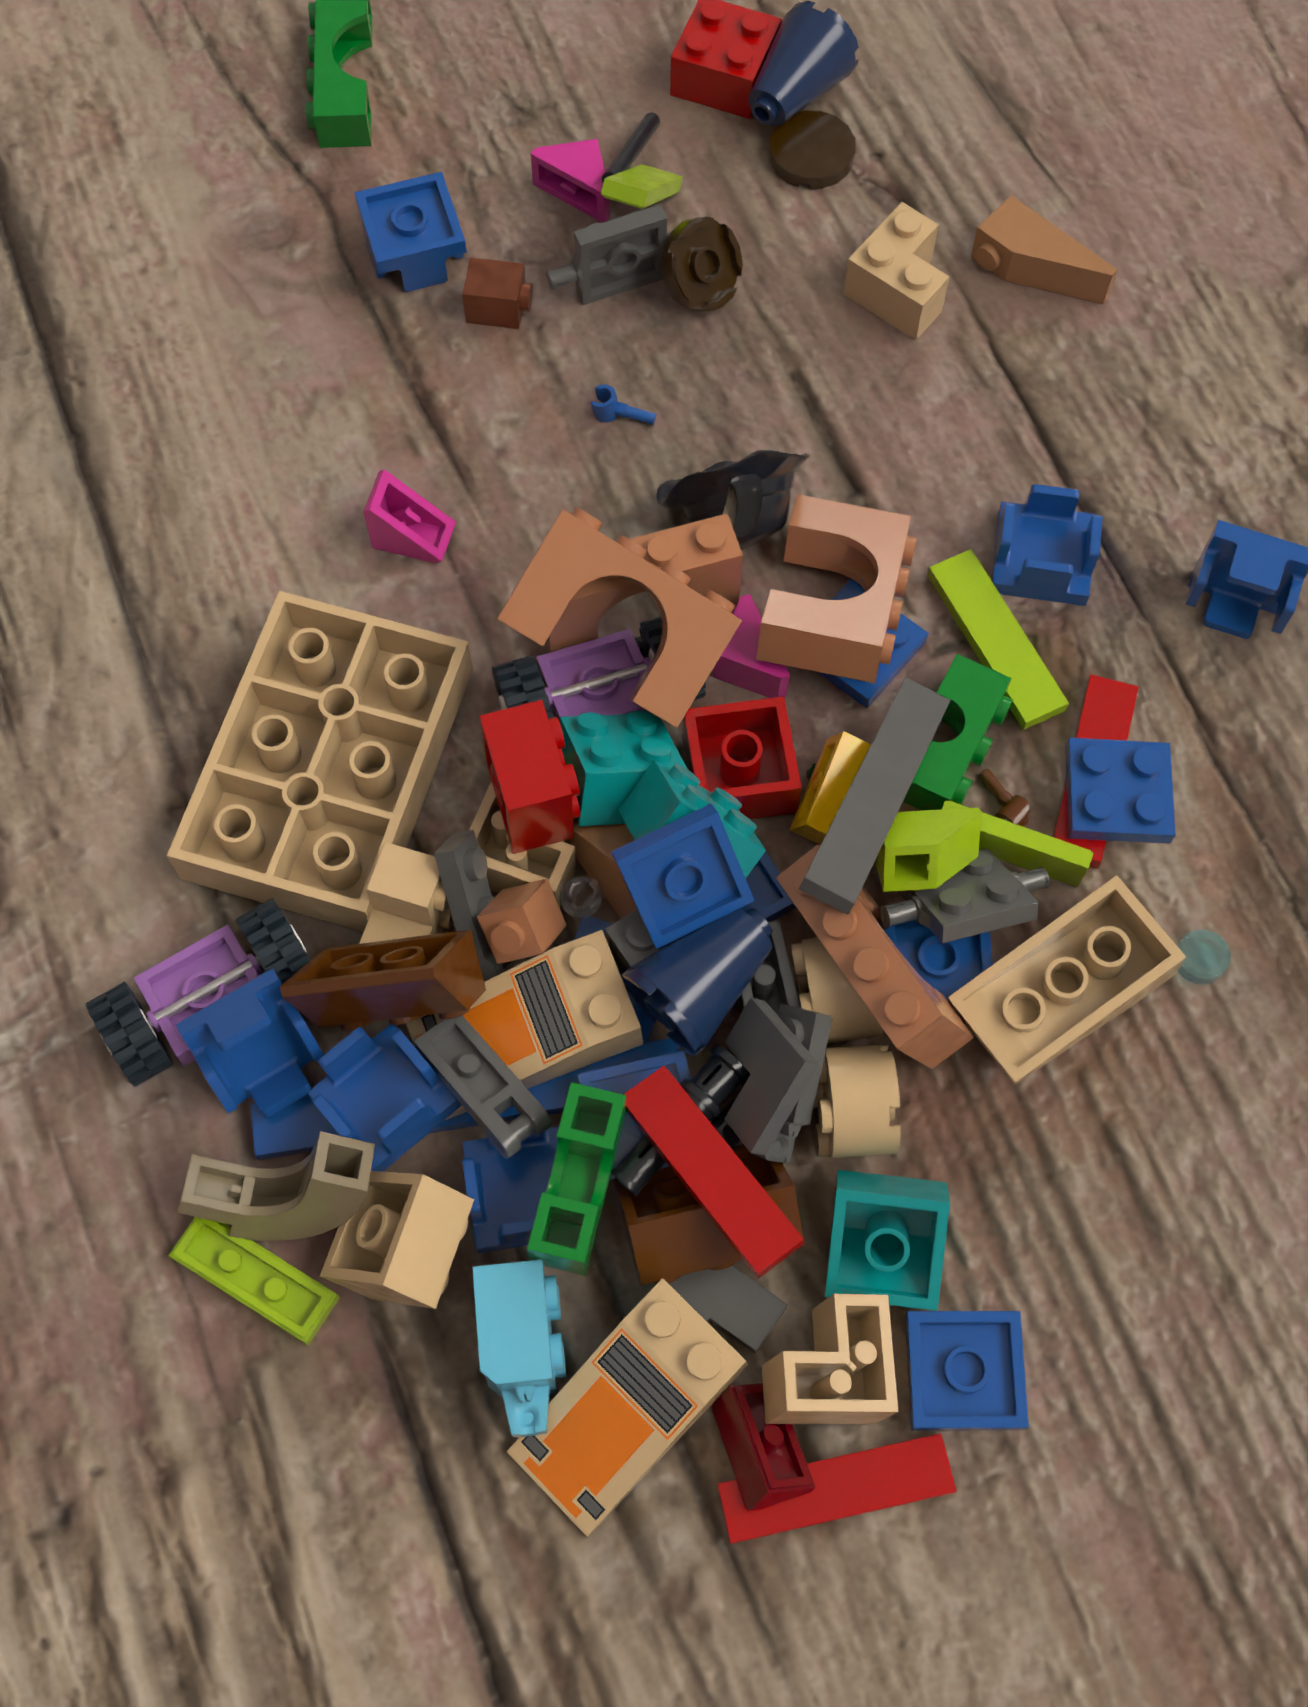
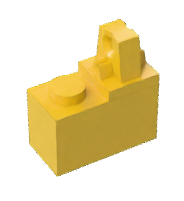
M845 731L826 740L789 829L790 831L821 845L871 744Z

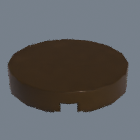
M800 111L782 125L775 126L769 140V162L775 173L788 184L797 187L799 183L810 184V189H822L841 181L849 174L856 153L855 137L849 126L837 116L822 111Z
M696 217L684 220L671 232L664 246L662 270L665 285L672 298L688 310L710 312L722 308L734 297L738 288L734 287L737 276L742 275L743 261L740 245L733 231L726 224H720L714 220L715 218Z

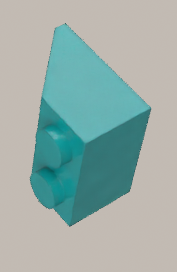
M837 1169L825 1297H830L833 1294L888 1295L889 1305L938 1311L950 1209L947 1182Z

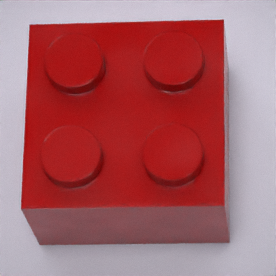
M698 0L671 55L670 95L751 119L752 111L748 100L749 94L779 30L782 18L721 0Z
M784 696L688 709L683 718L682 738L688 770L700 780L699 786L712 793L716 788L728 792L742 804L739 811L749 819L794 814L797 812L802 787Z
M543 700L480 715L485 762L512 853L516 854L574 838L573 819L581 817L577 800L580 790L572 763L565 764L562 748H565V742L558 718L548 719Z

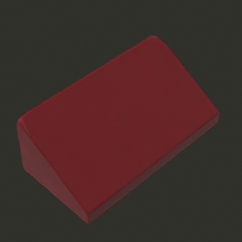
M763 1383L730 1385L713 1403L712 1412L747 1510L762 1509L812 1492L816 1487L793 1425L765 1424Z

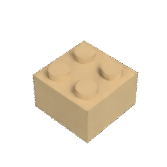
M371 1171L367 1194L358 1211L348 1221L338 1226L320 1277L373 1300L436 1309L440 1296L447 1287L449 1270L459 1242L466 1233L468 1216L474 1199L424 1174Z

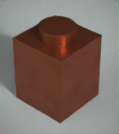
M470 257L462 292L466 323L520 329L523 311L530 312L533 300V284L526 283L524 263Z

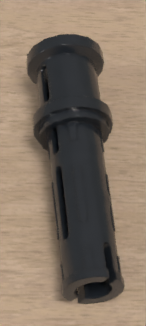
M718 1044L712 1047L710 1050L712 1057L691 1080L684 1079L680 1083L709 1121L712 1118L718 1117L721 1113L719 1106L740 1082L746 1083L750 1076V1073L743 1064ZM644 1136L619 1165L612 1169L611 1174L629 1192L637 1197L640 1194V1190L665 1164V1160L647 1137Z

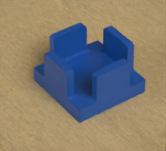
M442 171L354 192L363 224L367 248L377 279L386 277L385 273L400 270L402 284L406 292L447 282L445 260L454 256V259L463 258V254L467 253L465 238Z
M1033 484L1026 503L1017 504L1001 501L998 511L991 581L1000 594L1086 606L1090 597L1091 576L1100 554L1103 516L1075 511L1079 501L1078 490Z
M1218 520L1193 569L1188 585L1190 590L1185 604L1195 607L1203 591L1209 593L1210 600L1203 620L1204 626L1244 639H1248L1251 636L1259 610L1275 613L1271 631L1281 634L1295 612L1302 584L1308 573V547Z
M273 968L176 1024L181 1037L195 1057L205 1079L228 1114L238 1109V1104L248 1098H253L262 1115L268 1118L306 1096L307 1092L312 1088L302 1073L301 1068L312 1060L318 1061L324 1055L299 1011L282 997L280 990L282 983Z
M391 1024L374 1038H370L361 1027L356 1028L318 1060V1064L327 1073V1076L307 1092L313 1099L312 1102L340 1136L375 1144L371 1171L381 1172L386 1170L462 1106L401 1030Z
M559 1126L549 1128L540 1136L533 1133L520 1143L521 1150L509 1159L504 1158L498 1152L488 1135L487 1138L462 1142L464 1153L462 1163L466 1193L468 1197L474 1199L470 1216L473 1222L478 1254L527 1246L529 1244L541 1194L546 1192L552 1172Z

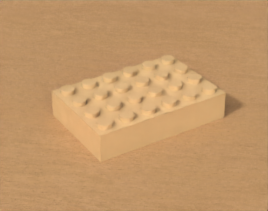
M279 591L166 855L181 880L265 903L273 898L279 908L364 932L373 910L366 889L384 843L407 847L473 672L469 642Z

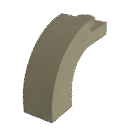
M320 1131L313 1150L307 1158L295 1165L276 1169L253 1168L192 1154L177 1213L231 1224L228 1236L250 1240H295L328 1232L344 1224L360 1208L368 1191L375 1144Z

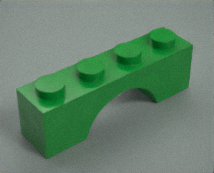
M315 0V2H309V23L311 30H315V35H308L307 38L309 60L311 63H314V68H307L308 92L310 96H313V102H306L308 129H316L319 148L372 146V110L366 80L353 77L341 69L351 56L372 47L373 13L371 1Z

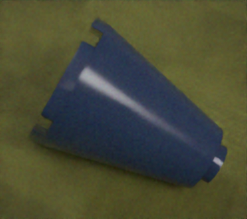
M805 1L796 3L786 13L748 98L752 114L760 123L771 126L782 125L846 79L857 67L859 59H855V52L859 48L857 38L850 26L835 11L828 8L823 13L812 8L815 2Z
M750 908L745 912L742 909H737L630 966L622 974V977L625 978L622 981L632 997L653 1022L658 1020L670 1031L666 1035L682 1050L694 1057L706 1047L773 948L772 942L768 937L773 933V930L765 918L756 910Z

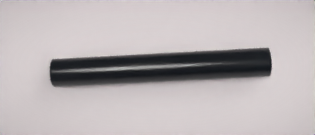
M649 112L644 116L602 175V183H604V178L630 169L660 125V118L657 114Z

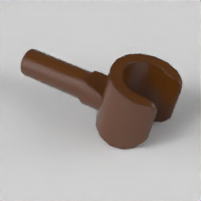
M989 769L983 770L979 774V778L995 796L997 802L1003 806L994 816L1024 827L1028 823L1030 810L1028 801L1019 795L1012 796L1004 789Z

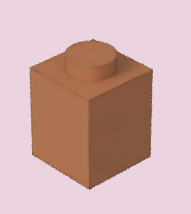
M548 879L502 889L477 916L497 964L543 954L567 926Z

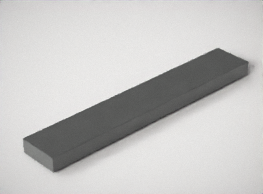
M905 677L799 890L847 915L849 914L950 703L949 699Z

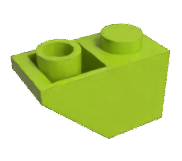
M980 807L898 812L875 860L883 892L937 889L975 860L979 854Z

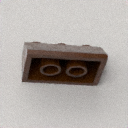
M469 929L325 948L282 984L280 990L282 997L318 1027L340 1025L342 1030L350 1031L358 1027L363 1028L372 1021L389 1019L391 1025H402L415 1021L422 1015L438 1014L440 1019L457 1018L471 1010L470 1007L486 991L472 931Z
M744 1144L734 1146L732 1150L803 1237L794 1184L783 1163L751 1155ZM670 1167L660 1168L640 1190V1194L637 1197L616 1179H613L632 1258L641 1286L650 1283L657 1284L662 1278L667 1283H671L682 1275L706 1269L723 1270L742 1260Z

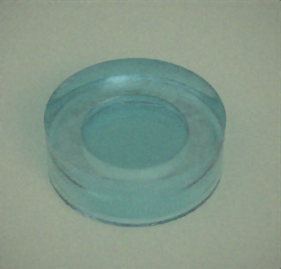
M1192 931L1178 944V948L1186 956L1178 972L1192 983L1200 985L1213 983L1229 967L1231 961L1230 949L1226 941L1212 931Z

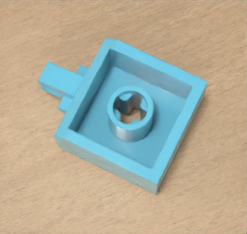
M542 1259L474 1266L472 1268L480 1372L485 1376L488 1386L503 1398L513 1437L546 1434L548 1428L550 1394L557 1393L556 1378L566 1377L561 1333L552 1334L551 1328L552 1320H561L560 1295L556 1275L546 1276Z

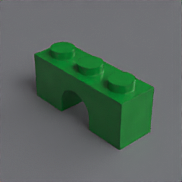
M956 654L937 693L950 700L941 721L948 724L954 730L957 737L948 742L931 741L903 800L904 803L921 811L941 810L944 802L948 800L960 805L963 804L973 780L965 776L971 764L979 767L983 764L993 742V739L986 737V734L992 723L1001 727L1012 705L1013 699L1005 696L1012 679L1011 677Z
M573 1082L570 1083L557 1133V1147L552 1172L546 1192L541 1194L527 1248L529 1261L542 1259L543 1265L546 1267L586 1276L626 1115V1095Z

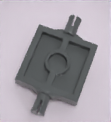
M661 204L644 210H635L628 215L602 223H594L586 228L574 231L575 254L571 264L546 270V277L551 290L576 282L577 294L582 304L586 305L664 280L662 270L663 252L671 232H667V216Z
M988 848L979 850L978 857L937 889L898 891L906 901L882 905L880 907L881 920L886 928L909 921L919 922L929 928L942 943L1037 920L1039 902L1030 891L1048 888L1049 875L1046 869L1044 870V867H1038L1037 869L1021 873L1011 872Z

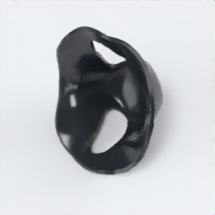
M759 450L738 462H718L702 472L692 473L678 480L670 479L662 483L657 490V503L666 508L682 509L686 518L692 523L723 515L729 485L732 486L737 501L733 530L741 550L759 544L784 528L788 520L794 474L809 458V454L799 455L775 450Z

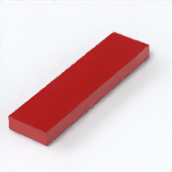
M1090 674L1074 738L1128 741L1139 686ZM1065 777L1052 837L1091 850L1093 856L1089 867L1098 869L1102 862L1106 840L1068 838Z
M665 1065L624 1093L626 1095V1112L757 1279L804 1244V1238Z
M942 1433L807 1463L816 1488L810 1493L762 1509L747 1510L737 1480L717 1484L730 1545L957 1492Z

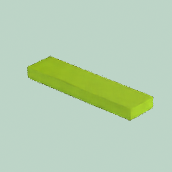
M972 549L930 566L927 574L929 580L982 665L1012 678L1005 696L1013 699L1010 710L1021 728L1025 730L1065 712L1069 702Z

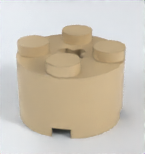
M818 937L802 939V943L791 944L801 1008L831 1016L832 1023L827 1044L883 1035L882 1027Z
M889 1045L826 1048L813 1107H818L819 1124H815V1146L818 1157L845 1158L898 1153L901 1125L890 1126V1121L895 1119V1108H900V1097L894 1056L892 1051H888Z

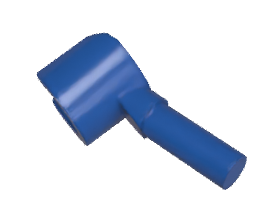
M610 385L596 386L595 393L597 399L602 403L591 401L590 404L593 414L598 421L603 423L611 422L620 416L654 425L657 414L618 402L615 389Z

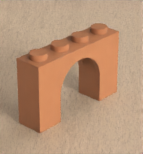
M797 494L788 526L783 562L843 574L856 581L866 592L844 600H825L770 589L760 626L756 660L875 683L879 664L890 665L896 635L886 633L887 629L897 631L903 601L894 600V596L900 598L905 596L910 569L903 568L901 565L911 566L917 537L908 536L911 516Z
M576 507L572 514L562 509L498 615L497 620L538 645L543 646L572 597L587 583L603 577H619L638 584L648 592L658 607L662 621V636L655 656L629 697V700L678 728L742 622L741 619L731 614L735 605L711 590H708L704 597L689 588L687 585L691 578L668 563H664L660 570L643 559L647 550L627 537L620 535L617 542L605 536L599 532L603 523L580 508Z
M728 514L630 539L647 550L643 558L660 570L664 563L674 566L691 578L687 585L689 588L704 597L708 590L721 595L735 605L731 614L734 613L739 602L743 554ZM603 577L587 583L572 597L546 640L545 644L548 653L597 639L598 625L603 615L622 600L645 592V590L638 584L619 577Z
M816 845L779 874L776 879L895 1047L931 1069L935 1068L972 1040L974 1035L947 1001L946 997L929 985L917 973L877 922L881 917L880 907L864 885L848 915L799 890L820 845Z

